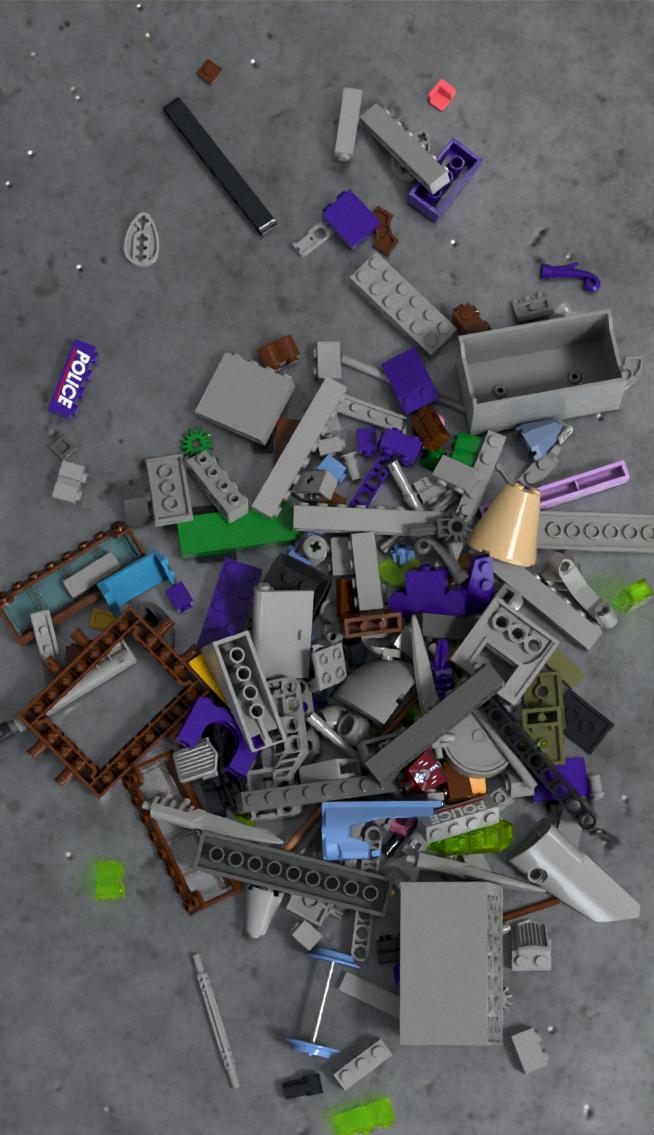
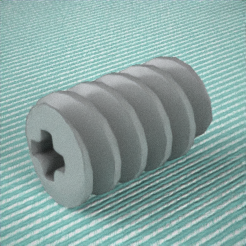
M316 535L310 536L305 540L303 556L311 561V565H319L325 561L328 548L326 541Z

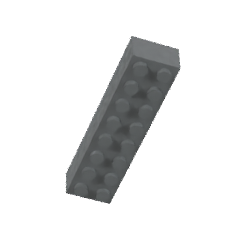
M490 663L486 666L485 664L480 665L475 670L474 676L464 678L459 683V688L455 691L454 689L449 690L444 695V700L440 703L436 701L428 708V713L424 716L423 714L418 715L413 720L414 724L409 728L407 726L403 727L397 733V738L393 741L391 739L387 740L382 744V750L378 753L374 751L366 757L367 762H365V765L381 785L505 687L504 680Z

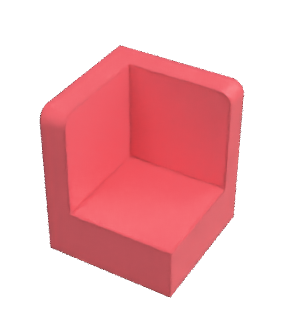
M441 79L428 94L427 102L442 112L455 97L456 89Z

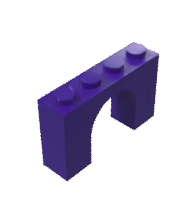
M199 696L194 700L173 740L191 750L196 746L207 725L218 723L226 726L234 736L235 748L224 770L240 779L246 777L259 750L253 753L250 752L249 746L234 716L229 714L230 711L222 706L217 707L212 704L213 701L211 699ZM260 735L251 737L254 748H261L263 741Z

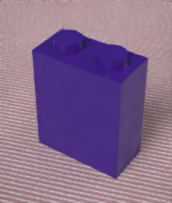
M349 189L347 192L342 191L336 197V202L333 204L329 203L323 208L322 218L347 246L353 250L380 226V221Z

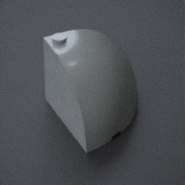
M393 657V660L377 658L367 661L353 669L347 675L345 681L335 684V692L331 698L353 714L366 717L371 722L372 727L382 733L416 685L414 663Z

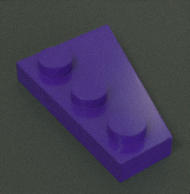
M490 554L471 558L468 570L469 577L466 579L468 581L466 591L469 600V612L466 615L484 611L494 598L493 557L489 556Z

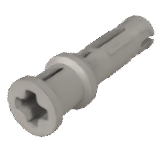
M398 459L389 462L387 467L403 495L402 501L406 503L410 511H412V508H424L425 510V506L421 505L417 497V491L413 490Z

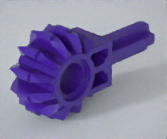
M442 638L436 642L435 660L429 661L435 690L439 697L444 696L451 690V684L453 683L451 680L452 667L446 660L448 641Z

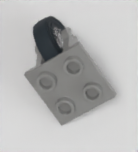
M337 642L312 652L314 667L309 669V678H304V680L310 685L309 691L312 692V698L317 701H324L332 697L335 692V684L347 679L342 642Z

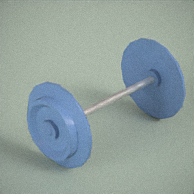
M316 947L315 952L306 953V955L330 962L311 1041L308 1043L285 1037V1039L291 1042V1049L306 1052L309 1057L314 1054L330 1058L331 1053H339L340 1051L316 1045L315 1041L334 966L339 964L356 969L361 967L354 963L355 957L339 953L337 949L331 951Z

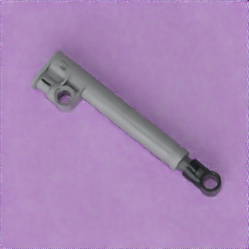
M124 639L46 714L50 716L137 663ZM18 713L11 716L13 720L0 724V744L15 736L14 733L18 730L21 733L27 730L28 726L17 716Z

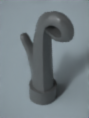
M423 536L416 539L414 543L416 552L426 554L432 548L457 586L469 577L458 564L450 543L447 544V552L431 537ZM426 543L427 547L425 549H422L420 547V544Z

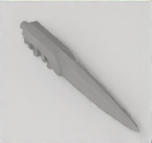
M414 614L411 618L413 663L420 714L424 716L429 712L428 708L439 700L425 643ZM447 733L429 747L431 750H434L437 759L443 758L442 749L449 747V743L446 742L454 741L455 734Z
M165 793L162 800H160L159 796H156L152 803L143 802L142 808L150 810L151 818L192 830L197 828L221 835L267 843L282 844L284 842L251 826L207 813L206 810L199 808L195 810V806L191 805L188 808L191 800L188 798H184L181 805H176L175 800H172L170 803L173 797L171 793Z
M418 851L415 855L407 854L405 859L406 862L413 863L414 869L448 876L457 881L490 882L507 889L539 893L547 892L544 888L515 878L468 866L469 863Z

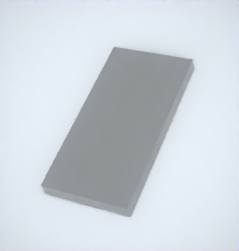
M183 453L145 459L156 527L194 521Z

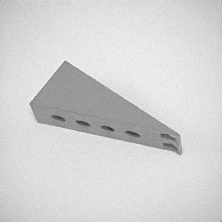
M249 631L212 642L201 648L200 651L249 746L250 752L253 753L287 741ZM245 690L249 693V698L245 695ZM252 707L257 709V717L252 714ZM277 728L282 740L273 743L268 731ZM260 735L264 746L258 749L254 748L251 737Z

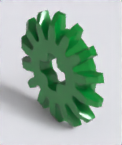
M195 427L194 433L191 429H188L190 435L183 433L186 439L180 440L181 443H184L180 450L186 449L183 453L184 456L189 453L188 459L204 450L209 455L211 454L208 448L213 449L214 446L209 445V443L214 442V440L207 438L211 435L210 433L203 434L205 429H202L199 433L198 427ZM200 439L202 446L194 449V445L191 442Z

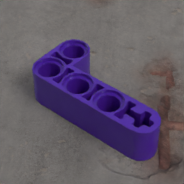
M380 456L375 461L347 508H355V505H365L366 509H369L391 473L388 467H384L381 474L378 473L381 465L392 461L388 456ZM376 478L379 484L372 486L369 484V480ZM366 494L369 496V500L362 502L359 496Z

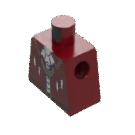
M428 748L403 769L402 772L406 780L400 783V787L405 793L414 789L417 794H420L448 781L450 777L431 749Z

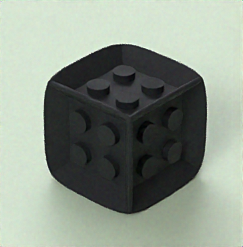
M282 553L276 558L263 581L264 583H269L274 590H314L312 624L320 612V608L323 602H325L333 583L331 578L318 569Z

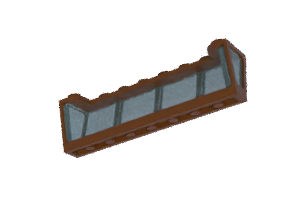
M124 520L114 522L110 525V529L105 532L100 531L93 536L94 539L89 542L83 541L74 551L65 552L61 555V559L56 562L51 561L47 563L43 570L32 572L25 581L14 583L7 592H0V614L20 646L35 638L30 617L31 612L49 608L52 624L55 626L102 597L100 590L95 585L73 599L63 581L111 551L122 569L146 556L131 528Z

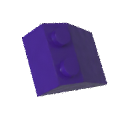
M416 347L381 364L406 415L441 397Z
M584 758L566 759V765L556 766L582 797L590 795ZM531 770L532 776L538 784L534 788V795H531L532 804L558 801ZM546 770L545 777L553 779L554 773L551 770ZM559 785L557 787L560 794L567 793L565 786Z

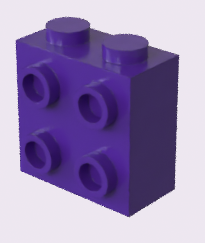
M387 427L386 432L382 431L378 439L379 453L381 456H388L391 460L398 459L399 464L403 467L409 468L411 466L414 468L423 442H420V438L414 435L406 436L402 434L403 432L398 428L392 427L390 429Z

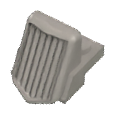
M208 737L198 740L196 746L191 750L185 747L172 753L180 783L202 779L204 783L218 777V752L210 743Z
M527 919L516 924L514 929H511L512 971L551 970L550 929H547L545 924Z

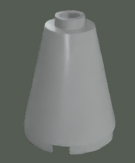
M246 884L245 931L248 932V936L259 938L265 934L284 897V892Z

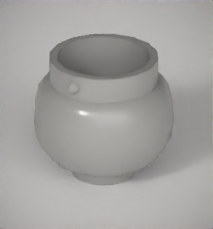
M346 714L338 723L337 733L351 747H356L361 741L371 739L372 725L363 715Z

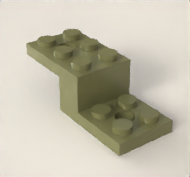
M561 671L538 673L524 692L525 709H522L523 729L538 746L542 742L550 744L549 750L544 753L555 766L566 765L563 729H566L562 674ZM546 687L548 689L546 697L538 695L540 688ZM524 740L525 749H528L529 745ZM538 755L532 756L534 764H541L542 761Z

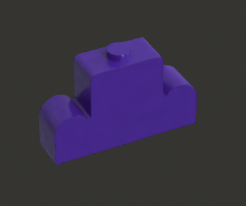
M423 564L420 567L410 568L405 573L406 588H398L389 597V609L396 608L401 612V617H412L414 614L421 613L465 616L469 612V600L466 589L462 586H455L449 590L447 569L444 566L431 567V564Z

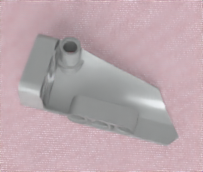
M546 818L540 820L507 857V860L525 875L529 881L544 888L595 922L619 921L639 917L640 904L580 848L578 849ZM533 869H538L535 875H530Z

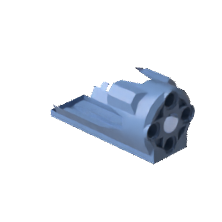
M442 801L322 802L323 860L350 861L353 859L370 858V843L352 838L353 826L379 818L433 816L434 808H442ZM382 850L372 851V857L382 856Z

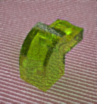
M390 557L378 566L379 578L388 587L403 588L406 586L405 573L410 568L419 567L420 563L414 558L399 569Z

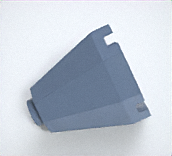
M551 418L522 424L515 428L514 433L515 435H520V438L517 440L529 459L533 457L532 462L536 463L558 441L557 438L561 435L563 427L558 420L555 421Z

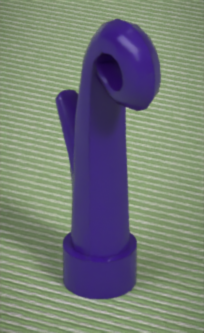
M578 262L562 266L541 264L540 279H585L584 287L591 292L597 291L601 285L600 280L593 273L573 269L579 265Z

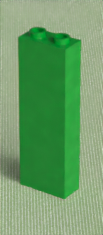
M290 502L281 503L280 507H282V510L277 518L273 517L272 521L248 508V514L230 524L220 512L194 515V521L176 523L181 558L188 559L294 544L296 537H299V532L292 531L293 508H291Z

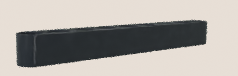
M177 97L164 106L163 110L167 117L257 232L263 236L276 227L277 222L183 101Z
M494 695L490 698L488 705L482 704L479 710L578 825L585 830L593 829L598 821L596 812ZM495 710L501 711L503 714L502 719L494 718L493 712ZM506 726H514L515 734L507 733ZM525 740L529 745L528 749L520 748L519 741ZM538 755L541 758V764H534L532 756ZM546 770H551L554 773L553 779L545 777ZM559 785L565 786L567 793L560 794L557 787ZM572 800L578 801L580 808L573 809L570 802ZM585 815L591 816L593 823L586 824L583 817Z

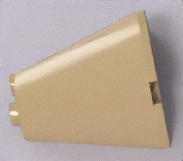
M516 482L513 485L505 483L465 543L480 552L482 550L485 551L487 554H490L489 556L520 566H534L537 556L541 490L534 487L526 490L524 489L525 486Z

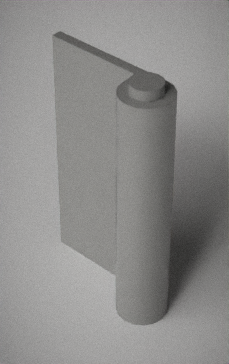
M264 582L254 587L251 639L266 679L287 677L309 678L314 590H274L269 583Z

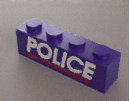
M74 340L49 404V413L70 421L72 416H76L79 408L77 405L78 400L83 398L86 390L83 387L86 381L89 382L92 375L90 369L92 364H96L99 357L96 346Z

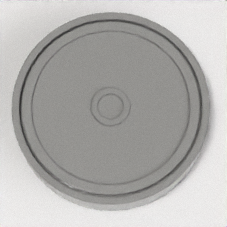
M486 701L484 704L488 705L490 701ZM495 710L493 712L494 718L502 719L503 714L501 711ZM474 712L448 732L455 734V740L446 742L449 743V747L442 749L443 757L449 766L461 775L475 779L490 778L502 772L509 765L510 762ZM506 726L507 733L515 734L514 726Z

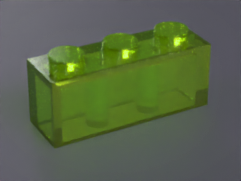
M645 577L625 587L618 595L617 604L621 611L624 610L627 614L647 604L654 595Z
M389 1097L332 1116L338 1135H355L361 1132L363 1135L375 1132V1127L381 1126L384 1129L393 1126L392 1121L396 1120Z

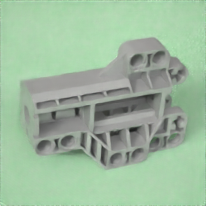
M293 677L267 681L269 689L272 688V684L275 686L271 695L287 741L272 746L274 767L263 769L261 750H259L246 777L243 778L245 792L301 784L299 767L314 764L322 755L320 731H317L310 724V730L306 732V723L308 722L305 718L311 711H314L312 692L309 691L311 686L308 685L307 681L297 680ZM300 683H304L306 687L304 693H301ZM303 702H306L308 705L306 712L303 709ZM254 709L252 714L256 717L258 716V711ZM277 728L270 731L273 743L282 740ZM295 741H297L298 749L294 747ZM310 741L313 744V748L311 751H309L308 749V743ZM265 778H273L271 781H264ZM307 805L247 813L248 822H263L301 816L306 813Z

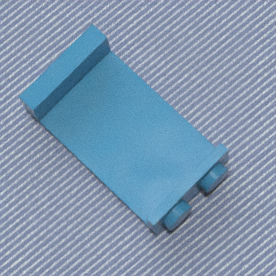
M157 549L96 584L115 619L121 614L119 606L162 581L168 579L172 586L176 585L173 579L176 576L171 567H167L170 564L164 554L160 555Z

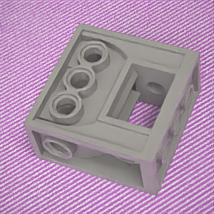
M496 596L450 659V664L462 673L472 677L476 673V668L472 664L483 649H487L515 670L505 684V687L495 694L498 699L513 709L556 650L560 641ZM502 620L506 623V626L500 628L496 622ZM520 632L522 638L515 639L512 636V633ZM535 643L538 649L532 651L529 649L528 644Z

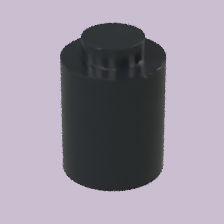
M361 636L344 638L343 645L348 662L352 665H361L367 659Z

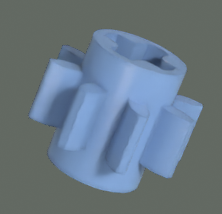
M406 542L396 543L394 549L390 550L393 562H397L400 566L408 565L411 562V558H415L412 545L408 546Z

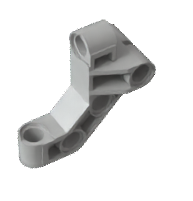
M567 549L562 554L560 552L553 553L549 557V565L538 574L541 577V581L545 585H551L556 591H564L592 621H595L602 628L609 629L615 626L618 621L615 612L586 583L581 565L575 555Z

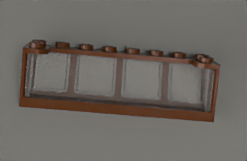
M172 749L133 766L122 777V783L131 796L133 806L137 808L140 814L141 822L148 830L150 840L154 842L157 848L158 857L163 860L166 866L167 875L174 882V889L180 895L185 911L192 916L230 897L243 888L239 881L193 870L202 834L201 829L196 828L192 830L151 818L150 810L142 808L144 801L152 803L156 796H159L160 800H162L165 793H171L173 797L170 803L172 800H175L176 805H181L183 799L188 798L191 800L188 808L192 805L195 806V810L198 808L203 810L190 782H179L172 757L174 750Z

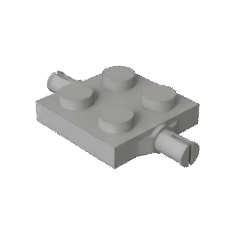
M292 894L286 907L287 910L318 927L322 925L324 919L329 914L339 920L343 912L333 908L334 905Z

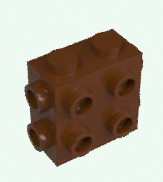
M469 302L465 305L460 304L453 310L451 323L457 328L460 336L491 330L487 321H482L479 317L478 309L474 305L471 306Z

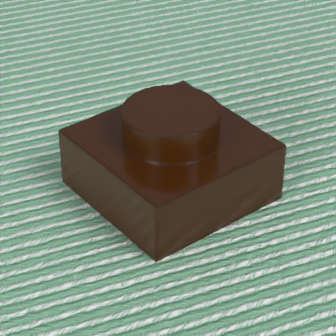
M207 59L198 70L197 76L212 86L223 72V69Z

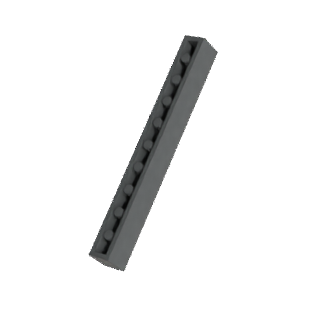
M399 771L383 785L374 775L240 792L235 794L237 813L243 814L403 792L400 783L406 780V777L402 771Z

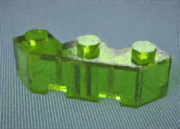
M499 818L500 823L430 843L431 850L444 856L502 852L514 843L513 824Z

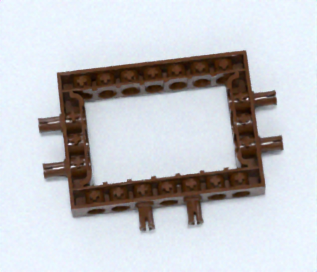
M129 605L94 640H90L80 628L75 630L80 638L74 632L70 637L82 648V652L66 667L62 668L51 655L42 663L54 675V679L17 716L39 737V740L27 750V753L31 755L37 750L32 755V758L36 760L45 749L50 748L66 765L67 768L54 778L57 783L63 779L59 783L62 788L74 776H77L100 799L187 715L196 698L199 696L205 697L212 690L188 664L201 653L200 648L192 653L198 647L193 643L183 655H179L163 639V635L175 625L173 620L165 625L171 619L168 615L156 627H151ZM130 632L149 654L184 688L100 769L46 713L62 697L66 696Z

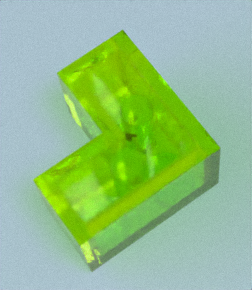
M121 861L96 862L97 901H123L122 896H126V886L122 883V877H125V865H121Z

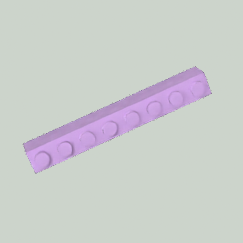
M624 460L538 487L537 489L541 490L540 510L627 483L630 476ZM491 503L479 506L478 514L480 519Z

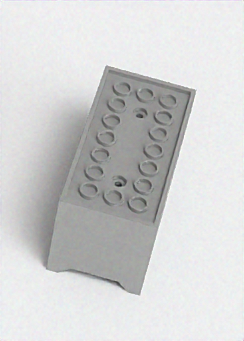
M610 309L458 336L455 368L470 435L485 434L489 430L496 432L512 429L525 423L551 418L556 421L611 411L620 407L627 378L620 360ZM498 389H502L503 392L499 393Z
M401 882L400 1045L503 1046V886L490 882Z

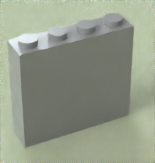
M225 352L195 413L203 420L265 446L295 388V384L287 374H277L274 369L268 366L263 368L251 359L248 361L242 359L243 357L237 353L229 354Z

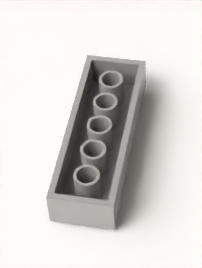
M377 252L350 276L349 284L429 360L456 335L457 328Z

